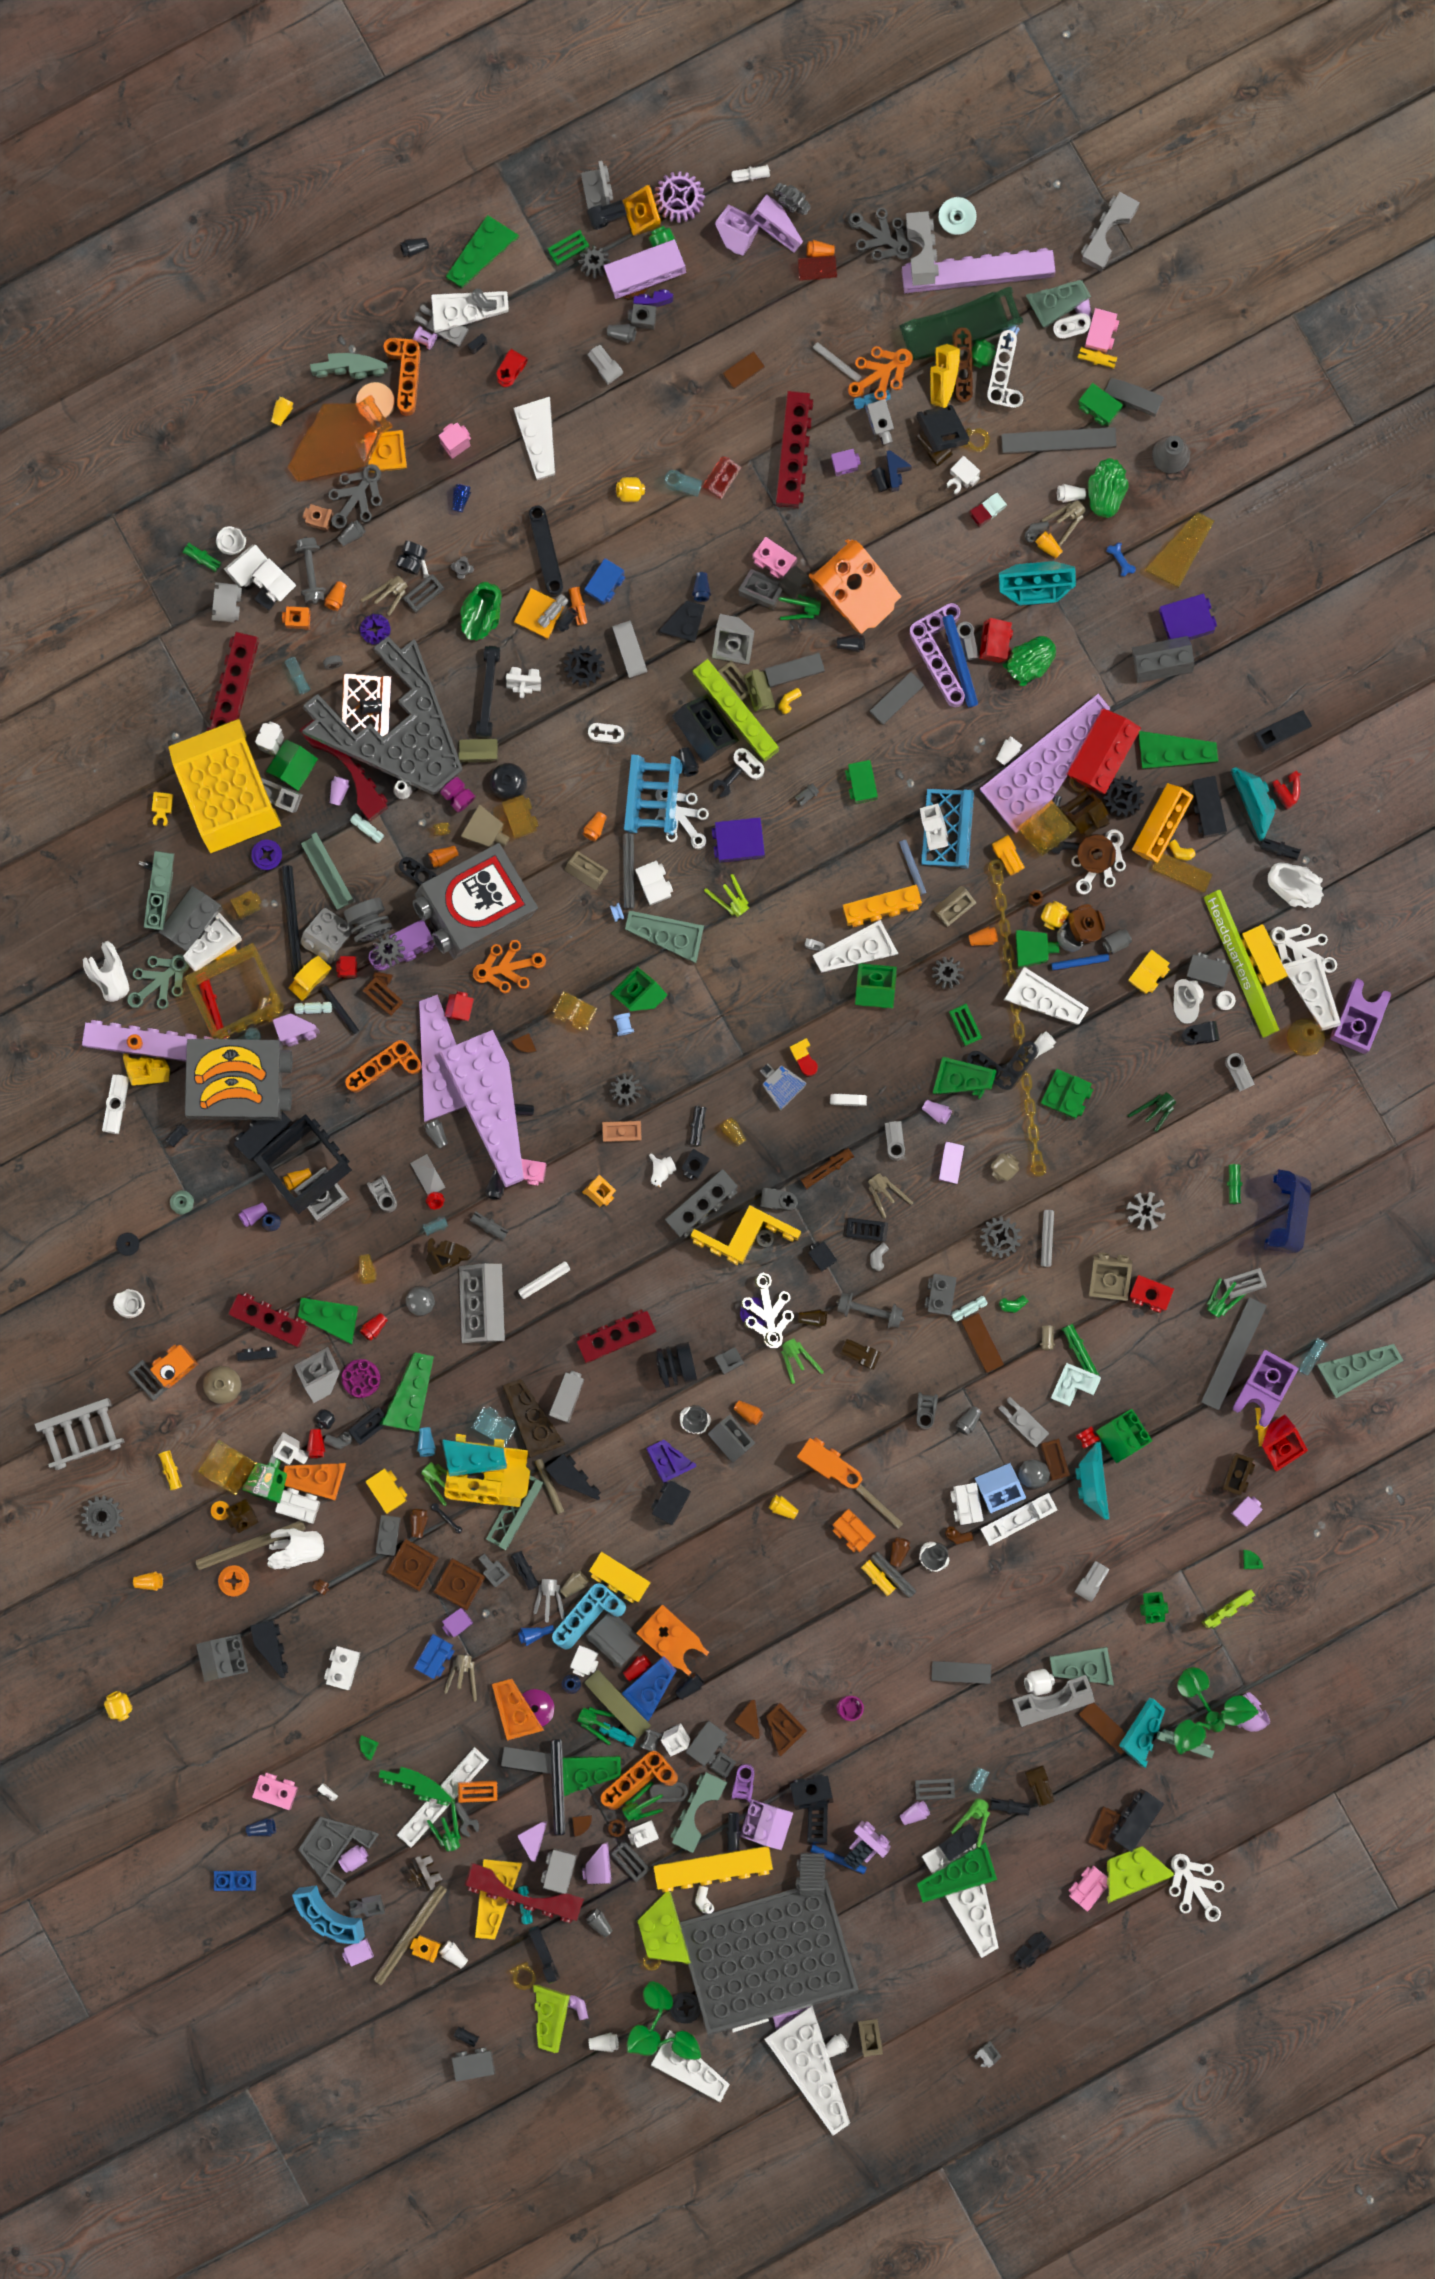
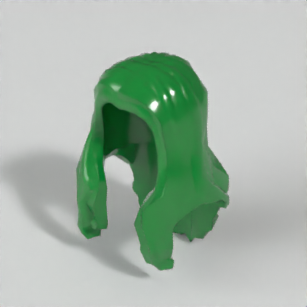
M1107 458L1100 461L1095 468V473L1089 478L1088 493L1090 507L1097 516L1105 518L1114 516L1118 512L1128 490V479L1125 478L1126 470L1122 464H1119L1118 460Z
M481 582L468 595L462 605V632L470 640L474 639L477 641L483 639L499 624L502 595L499 587L495 584Z
M1046 636L1035 637L1026 643L1015 646L1012 649L1013 654L1011 658L1003 664V667L1008 670L1014 679L1021 682L1019 686H1026L1029 681L1041 678L1046 673L1056 657V646Z

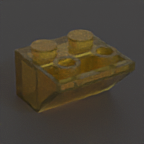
M219 1439L198 1472L236 1495L253 1470L256 1462Z

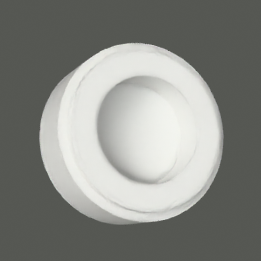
M1222 991L1216 997V1005L1221 1010H1230L1235 1005V996L1230 991Z

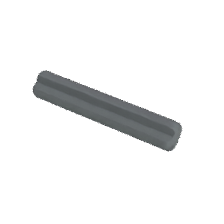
M875 1552L870 1559L907 1597L911 1598L916 1593V1590L879 1552Z

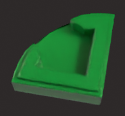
M1243 1550L1244 1569H1264L1258 1555L1252 1551Z
M361 1735L359 1742L361 1751L367 1759L372 1761L379 1742Z

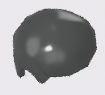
M1066 922L1060 927L1057 932L1059 945L1069 952L1078 951L1083 946V942H1078L1074 939L1070 923Z
M423 1285L411 1288L406 1296V1306L416 1316L427 1315L435 1305L432 1291Z
M1030 1459L1024 1461L1019 1467L1018 1478L1028 1488L1039 1489L1044 1487L1049 1481L1050 1472L1048 1466L1039 1460Z

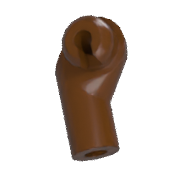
M953 1526L946 1528L945 1535L954 1544L973 1541L971 1531L961 1534Z

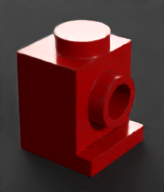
M340 956L336 964L338 978H357L356 956Z

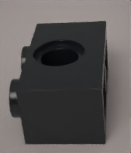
M823 1774L815 1775L812 1777L813 1779L805 1780L801 1778L794 1780V1783L790 1784L796 1810L834 1802L828 1776ZM813 1787L817 1791L814 1795H808L806 1793L807 1789Z

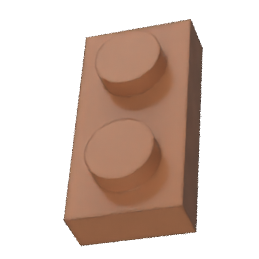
M641 1121L602 1122L603 1142L642 1141Z

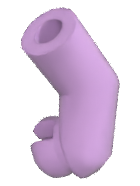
M570 1995L568 2007L577 2011L579 2020L587 2019L588 2014L584 2000L575 1995Z

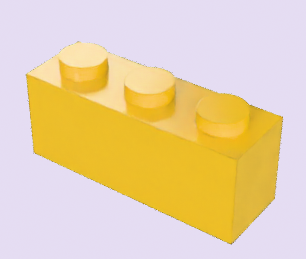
M1263 924L1241 935L1242 943L1250 955L1249 959L1252 966L1256 967L1258 971L1256 975L1261 985L1264 984L1266 988L1287 978L1288 975Z
M603 1552L599 1554L589 1570L592 1573L591 1577L599 1583L602 1580L607 1582V1588L615 1593L618 1590L625 1594L623 1598L631 1603H634V1601L639 1602L651 1583Z

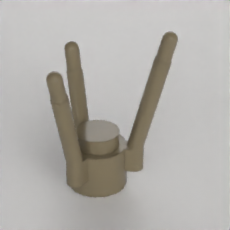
M1075 500L1073 503L1069 502L1065 507L1042 519V522L1047 521L1066 511V514L1057 520L1058 524L1067 517L1072 520L1075 518V521L1058 543L1060 547L1078 522L1084 518L1082 514L1086 510L1078 500Z
M396 576L363 597L361 602L366 601L388 587V590L379 596L374 603H379L389 593L395 596L399 594L387 612L389 616L400 599L406 594L405 589L408 586L399 576Z
M879 1173L868 1181L871 1186L869 1190L873 1194L883 1218H886V1214L877 1192H883L889 1201L894 1203V1199L886 1190L888 1186L909 1204H913V1201L893 1185L886 1176L883 1177Z
M456 1655V1660H453V1666L444 1693H447L456 1668L459 1671L458 1689L461 1688L463 1672H468L469 1668L473 1701L476 1702L475 1662H471V1656Z

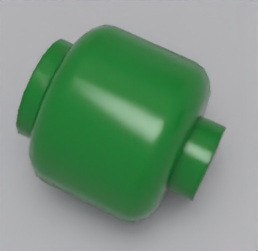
M665 226L651 231L652 235L649 236L652 248L675 239L672 230L665 228Z
M985 339L977 340L972 347V364L979 368L982 366L989 367L997 353L994 349L995 345Z

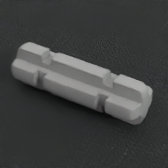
M562 594L559 595L556 602H553L544 612L545 615L538 619V623L544 628L547 627L550 620H553L562 610L561 607L568 603V599Z

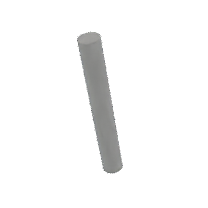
M818 342L814 345V350L854 381L859 382L862 376Z

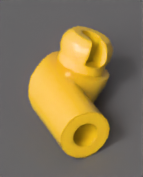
M1176 839L1168 843L1175 858L1179 860L1189 861L1195 856L1194 849L1181 848Z

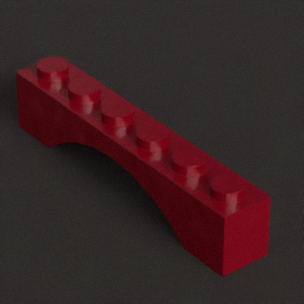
M313 719L300 729L301 734L312 748L332 754L348 768L356 784L357 805L371 822L388 809L386 805L388 800L382 793L378 795L374 790L377 786L371 778L366 779L364 777V769L359 763L354 764L351 760L353 757L302 733L307 726L315 721Z
M474 1863L470 1865L464 1886H468L467 1891L479 1894V1891L487 1893L486 1897L496 1900L499 1896L505 1898V1903L514 1906L518 1902L524 1904V1909L534 1912L536 1908L542 1910V1915L552 1918L553 1914L561 1916L560 1920L571 1923L572 1920L577 1921L584 1900L568 1893H561L546 1898H531L520 1895L506 1887L496 1877L492 1869Z

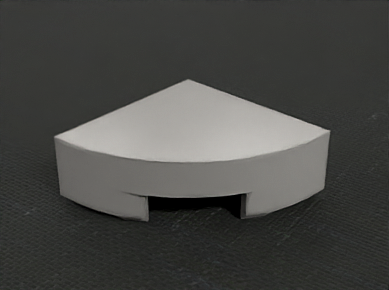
M806 938L805 947L822 951L825 944Z

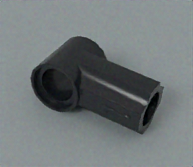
M622 200L605 206H594L587 210L594 230L604 228L610 222L627 216Z

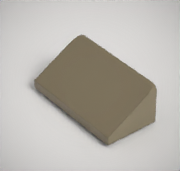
M579 851L575 852L565 867L566 872L594 890L598 889L609 872Z
M960 886L933 908V911L945 926L948 927L975 905L976 901L966 888Z

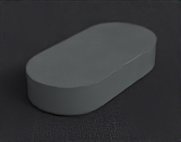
M676 1782L672 1786L656 1783L650 1789V1797L653 1798L662 1794L663 1797L655 1802H680L687 1798L689 1791L686 1784L682 1782Z

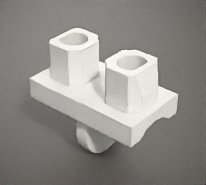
M511 667L510 673L506 676V688L513 689V692H520V698H524L525 693L532 694V691H541V677H539L538 669H530L528 676L521 675L520 668Z

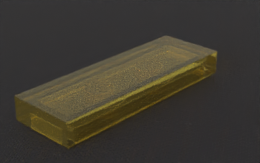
M1164 853L1159 862H1155L1152 869L1157 873L1204 893L1213 875Z

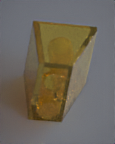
M1052 800L1045 802L1017 827L1041 856L1056 847L1076 830L1074 825Z

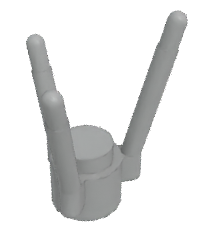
M542 1579L533 1612L537 1614L543 1593L546 1596L545 1622H549L550 1596H555V1592L561 1619H565L560 1585H557V1580Z

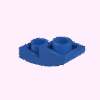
M214 1871V1891L256 1890V1871Z

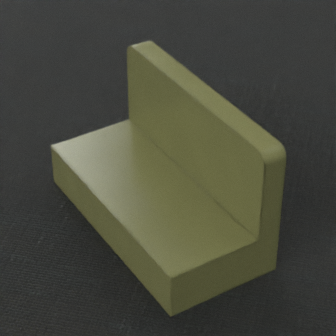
M756 669L744 675L754 712L774 708L775 703L766 672H759V669Z
M468 739L459 741L460 763L498 762L497 739Z

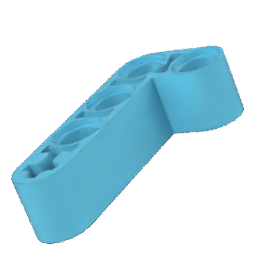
M595 1584L554 1631L552 1636L554 1643L563 1649H570L604 1609L613 1616L619 1617L626 1610L625 1603L603 1584ZM604 1590V1595L598 1598L599 1593ZM618 1602V1606L612 1610V1605ZM592 1605L591 1610L586 1613V1608ZM579 1620L578 1626L573 1628L574 1622Z

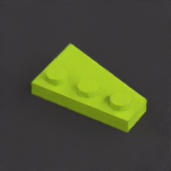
M1251 1589L1247 1590L1201 1622L1205 1628H1215L1222 1623L1220 1620L1225 1616L1229 1618L1237 1613L1236 1609L1241 1605L1246 1607L1252 1603V1598L1255 1594Z
M533 1985L537 2000L535 2010L538 2013V2023L536 2024L538 2048L557 2053L559 2052L570 1995L540 1985Z

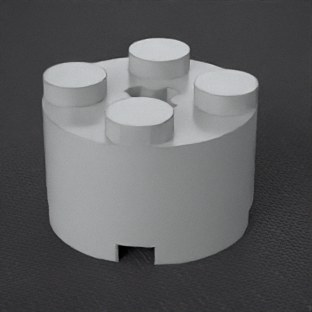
M215 582L212 614L216 615H212L213 621L232 623L235 620L238 621L240 607L236 606V601L240 602L242 588L235 584Z

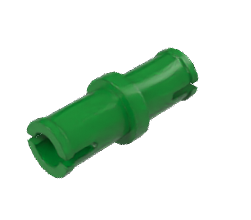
M190 542L183 550L184 554L195 559L199 565L203 564L214 572H217V568L222 563L208 555L207 551L198 549Z
M1239 1164L1229 1165V1182H1227L1229 1187V1204H1241V1187L1243 1182H1241V1165Z

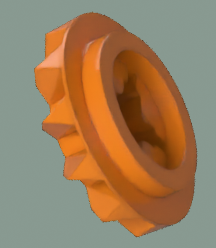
M239 1566L226 1567L222 1570L218 1579L221 1591L228 1596L242 1595L248 1589L250 1582L248 1573ZM234 1572L236 1579L242 1580V1582L236 1583L235 1590H233L232 1583L226 1582V1580L232 1579Z

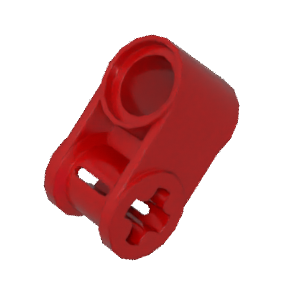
M510 349L497 370L498 383L502 387H510L526 366L528 358ZM507 374H509V378H502V375L506 376Z

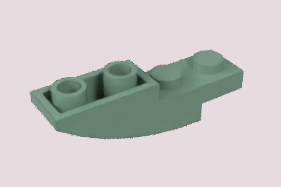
M353 353L328 354V362L310 364L312 375L317 378L326 377L330 373L342 375L346 371H350L351 378L364 379L366 375L378 377L389 372L386 363L369 356Z
M154 852L144 921L145 928L163 930L171 891L175 853Z

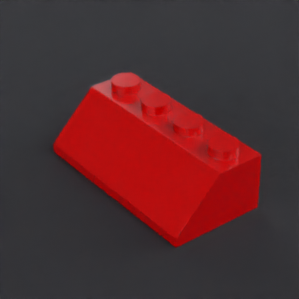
M1102 708L1066 775L1095 793L1105 794L1141 727L1121 715Z

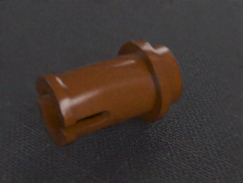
M1039 890L1031 892L1028 896L1029 903L1033 906L1042 904V892ZM1036 895L1039 897V899L1035 900L1033 896Z

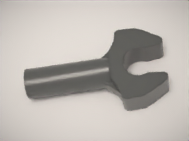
M455 1803L456 1812L463 1822L460 1828L461 1833L470 1837V1833L467 1830L468 1825H473L476 1832H479L478 1820L469 1819L461 1803Z

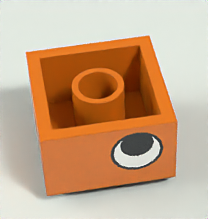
M175 1344L167 1351V1356L164 1358L159 1357L152 1363L153 1367L150 1370L166 1388L170 1389L199 1365L182 1345L176 1346Z

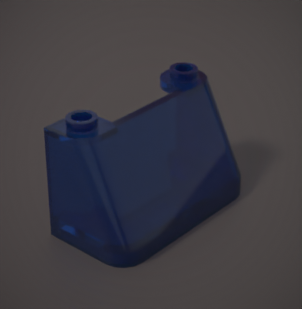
M1278 1169L1274 1173L1273 1183L1280 1187L1281 1194L1290 1195L1286 1229L1276 1228L1271 1231L1269 1239H1265L1264 1249L1297 1253L1304 1246L1311 1182L1301 1175Z

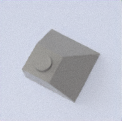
M720 614L716 627L712 658L749 664L755 631L739 617Z
M328 1347L294 1365L313 1403L331 1394L340 1371Z

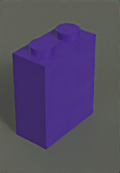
M1204 594L1160 606L1159 613L1168 640L1185 636L1192 640L1214 633L1217 623L1215 617L1210 615L1209 609H1211L1209 598H1205Z
M761 817L715 822V828H712L713 839H717L714 854L715 858H719V863L765 858Z

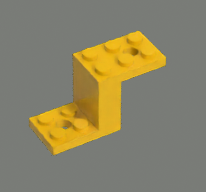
M749 1205L729 1246L695 1229L691 1234V1239H693L692 1242L701 1248L704 1245L711 1248L710 1252L719 1257L721 1254L727 1256V1261L734 1265L740 1263L743 1265L763 1224L766 1225L765 1228L773 1233H776V1231L783 1233L782 1237L791 1242L794 1239L798 1241L801 1231Z

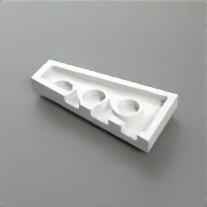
M881 920L814 954L813 958L821 973L898 955V952Z
M669 2030L665 2040L671 2037L675 2038V2034ZM668 2042L660 2047L651 2066L721 2102L730 2084L701 2058L699 2060H689L675 2054L671 2048L673 2042Z

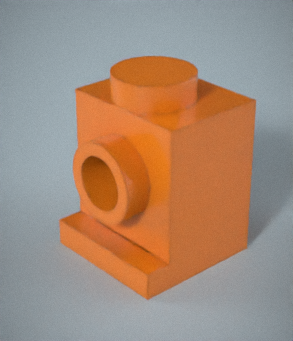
M286 606V612L282 613V623H285L286 628L310 630L311 611L308 607ZM295 616L300 617L298 622L293 621Z

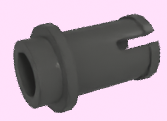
M813 783L811 785L808 784L805 790L795 796V799L799 801L801 806L814 796H818L819 790Z

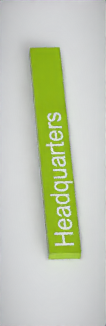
M1221 890L1203 897L1262 1037H1267L1279 1031V1027Z

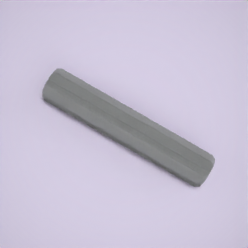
M1044 1210L1041 1250V1266L1050 1267L1052 1261L1053 1210Z

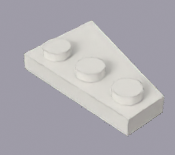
M220 913L215 917L216 920L211 926L208 925L205 929L203 936L197 939L183 956L184 960L195 972L242 941L241 936Z

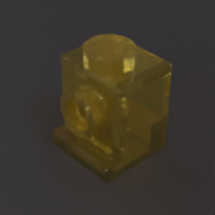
M251 890L230 900L240 919L261 909L259 904L262 901L257 892L253 894ZM245 900H250V904L248 906H245L243 904Z

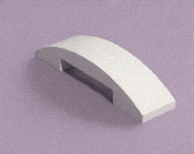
M1049 1493L981 1528V1531L989 1546L1057 1511V1508Z

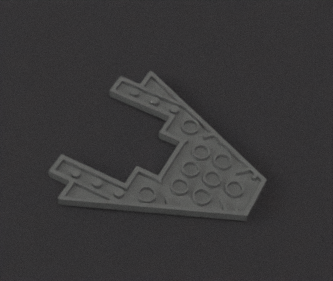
M388 636L374 647V651L410 689L407 694L398 700V704L409 716L384 737L371 724L356 735L317 694L303 705V709L315 721L307 726L302 733L435 795L459 775L463 769L415 639L400 649Z

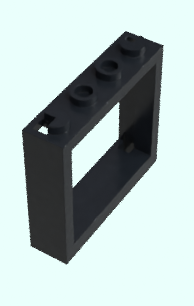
M306 1114L253 1157L255 1162L298 1214L352 1171L348 1165L349 1159L344 1153L341 1155L338 1153L340 1148L334 1141L330 1143L328 1141L330 1136L324 1129L320 1131L318 1128L321 1125L315 1118L311 1120ZM312 1130L338 1163L295 1198L269 1165Z

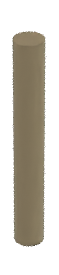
M542 1458L536 1460L535 1464L558 1515L564 1512V1509Z
M861 1484L856 1491L899 1529L903 1523Z

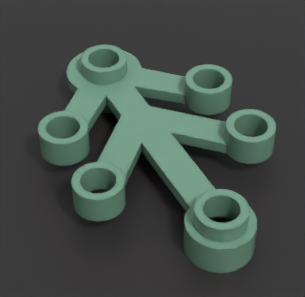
M176 955L173 959H161L156 956L148 958V965L152 968L158 966L170 967L165 972L145 971L141 968H136L133 971L135 979L142 980L147 978L155 980L141 992L131 993L127 999L128 1004L133 1008L141 1007L144 1002L143 999L160 986L157 1006L160 1009H166L169 1006V1001L167 1000L169 978L174 974L175 986L172 988V994L175 997H181L184 993L182 988L183 973L188 971L190 967L184 960V955ZM156 959L157 963L156 965H151L150 961ZM179 961L184 962V965L181 968L177 967V963ZM137 971H142L141 977H136ZM180 988L181 993L175 994L174 990ZM138 997L139 1003L133 1004V999ZM166 1000V1005L160 1006V1001Z

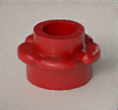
M439 1192L430 1193L426 1198V1204L431 1209H440L445 1200L443 1194Z

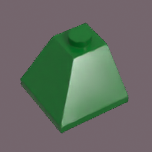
M638 966L611 992L630 1011L655 1009L668 996L657 982Z

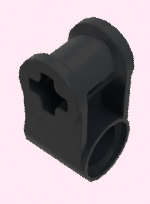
M1209 1021L1187 1027L1181 1035L1182 1041L1186 1045L1219 1041L1217 1022ZM1189 1031H1191V1034H1195L1193 1040H1191V1037H1187Z

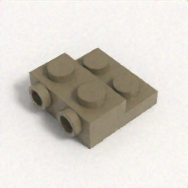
M1103 1252L1098 1253V1256L1094 1255L1089 1296L1127 1301L1132 1260L1126 1255H1118L1117 1258L1110 1257L1108 1253Z

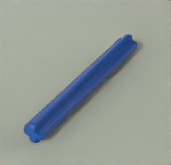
M947 615L942 620L968 707H974L978 705V700L953 615Z

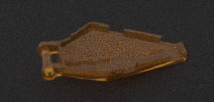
M372 395L367 396L359 403L322 405L316 415L315 422L306 432L295 451V456L288 466L298 482L367 467L380 436L393 427L390 421L387 422L377 407ZM366 406H369L381 426L379 428L365 409Z

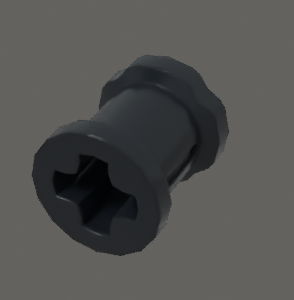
M380 697L375 700L360 699L359 708L361 715L365 716L369 713L381 715L382 702Z

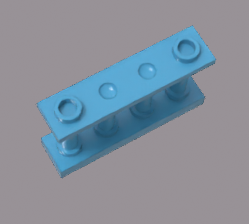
M631 755L625 831L637 833L639 827L664 828L665 833L673 835L677 827L675 812L679 774L682 772L680 759L671 756V764L646 763L640 755ZM645 770L670 771L669 782L644 781L642 779L643 772ZM643 789L668 790L667 801L642 800L641 791ZM641 808L666 809L665 820L640 819L639 810Z

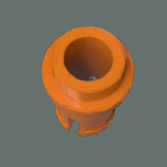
M132 1034L127 1039L129 1048L134 1050L142 1048L143 1042L139 1035ZM135 1039L138 1040L137 1044L133 1045Z

